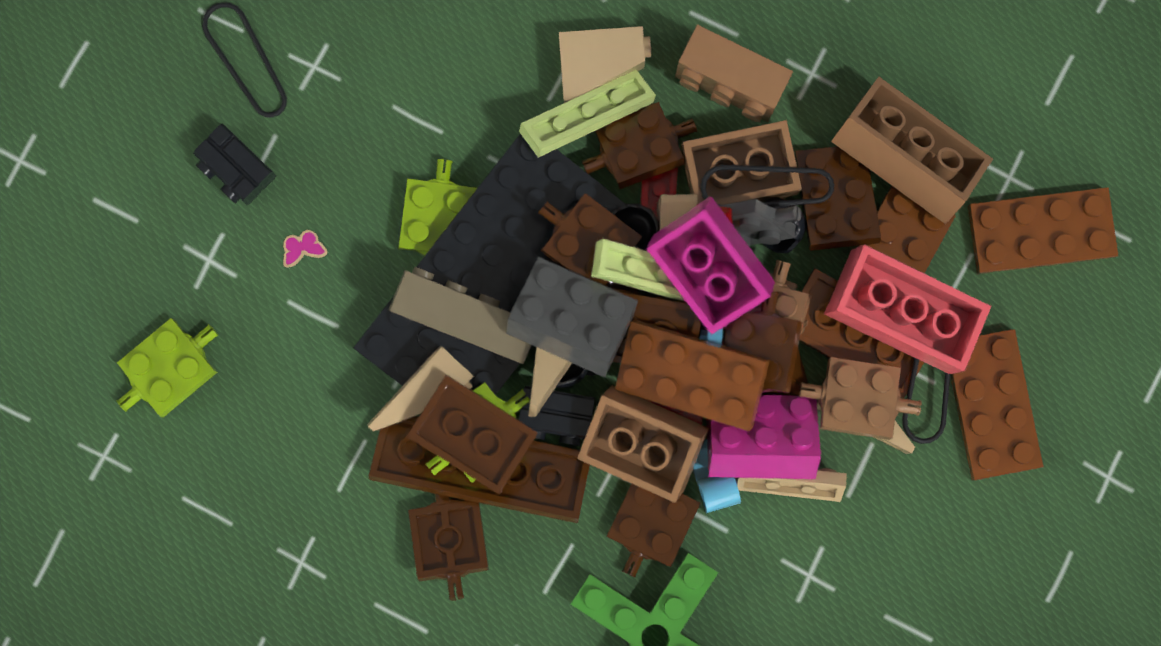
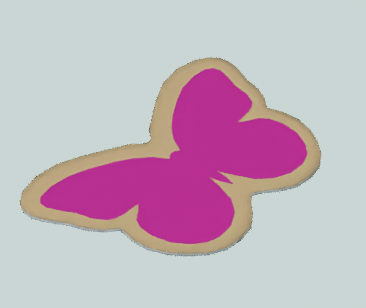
M305 230L299 237L289 235L285 238L283 243L285 250L283 265L285 267H293L304 255L321 258L326 256L328 251L318 241V236L315 232Z

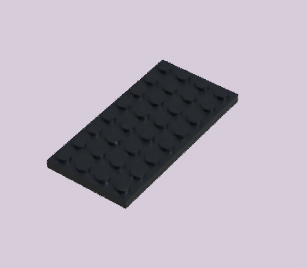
M520 133L416 267L434 274L432 281L445 286L447 280L466 287L465 295L475 299H479L480 294H484L501 302L498 308L511 313L538 257L558 265L541 252L552 237L555 227L553 223L539 214V211L547 201L563 214L574 208L585 193L609 212L626 204L559 150L555 149L538 158ZM393 297L353 347L402 386L439 346L443 347L473 375L469 381L473 385L470 389L472 391L486 382L496 395L520 364L388 311Z

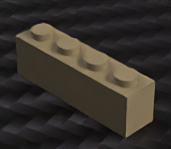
M414 267L412 273L408 271L403 272L388 311L524 364L531 344L506 334L508 318L511 313L498 308L501 301L484 294H480L479 299L465 295L466 287L447 280L445 286L432 281L434 274Z

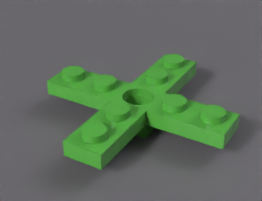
M687 553L650 612L589 574L571 602V605L629 642L628 646H644L642 643V633L646 627L653 624L660 625L667 631L668 640L665 646H700L680 632L718 572Z

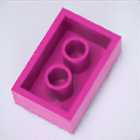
M711 196L655 233L646 248L711 335L771 297L775 284L774 279Z
M761 395L753 429L750 431L706 418V426L710 428L707 434L708 477L816 479L821 458L817 399L788 395Z

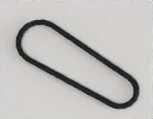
M221 2L213 5L206 11L203 17L202 28L206 38L259 115L268 118L279 116L287 106V96L245 14L238 6L232 3ZM222 7L231 8L240 16L281 95L282 104L277 111L268 113L259 107L209 33L207 27L208 19L216 9Z
M719 165L706 172L702 178L700 189L704 200L709 198L706 191L707 180L710 175L720 170L816 173L825 176L828 180L829 190L823 197L762 202L766 206L777 207L825 202L833 194L835 185L831 175L825 170L818 168Z
M916 358L913 361L906 399L910 400L912 399L919 360ZM945 372L941 424L934 436L923 439L916 437L908 427L909 413H903V429L912 441L927 444L937 440L942 435L946 426L950 374Z

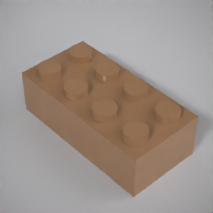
M880 77L876 79L831 141L944 224H947L966 202L993 160L989 155Z

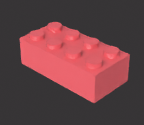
M863 245L851 250L824 315L943 372L953 374L965 371L991 306Z

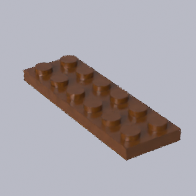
M413 416L380 429L369 472V480L578 523L590 464L577 459L580 450L533 441L500 494H497L477 480L471 482L464 472L451 464L434 475L431 470L442 461L440 460L429 469L426 463L437 455L407 437L419 417Z

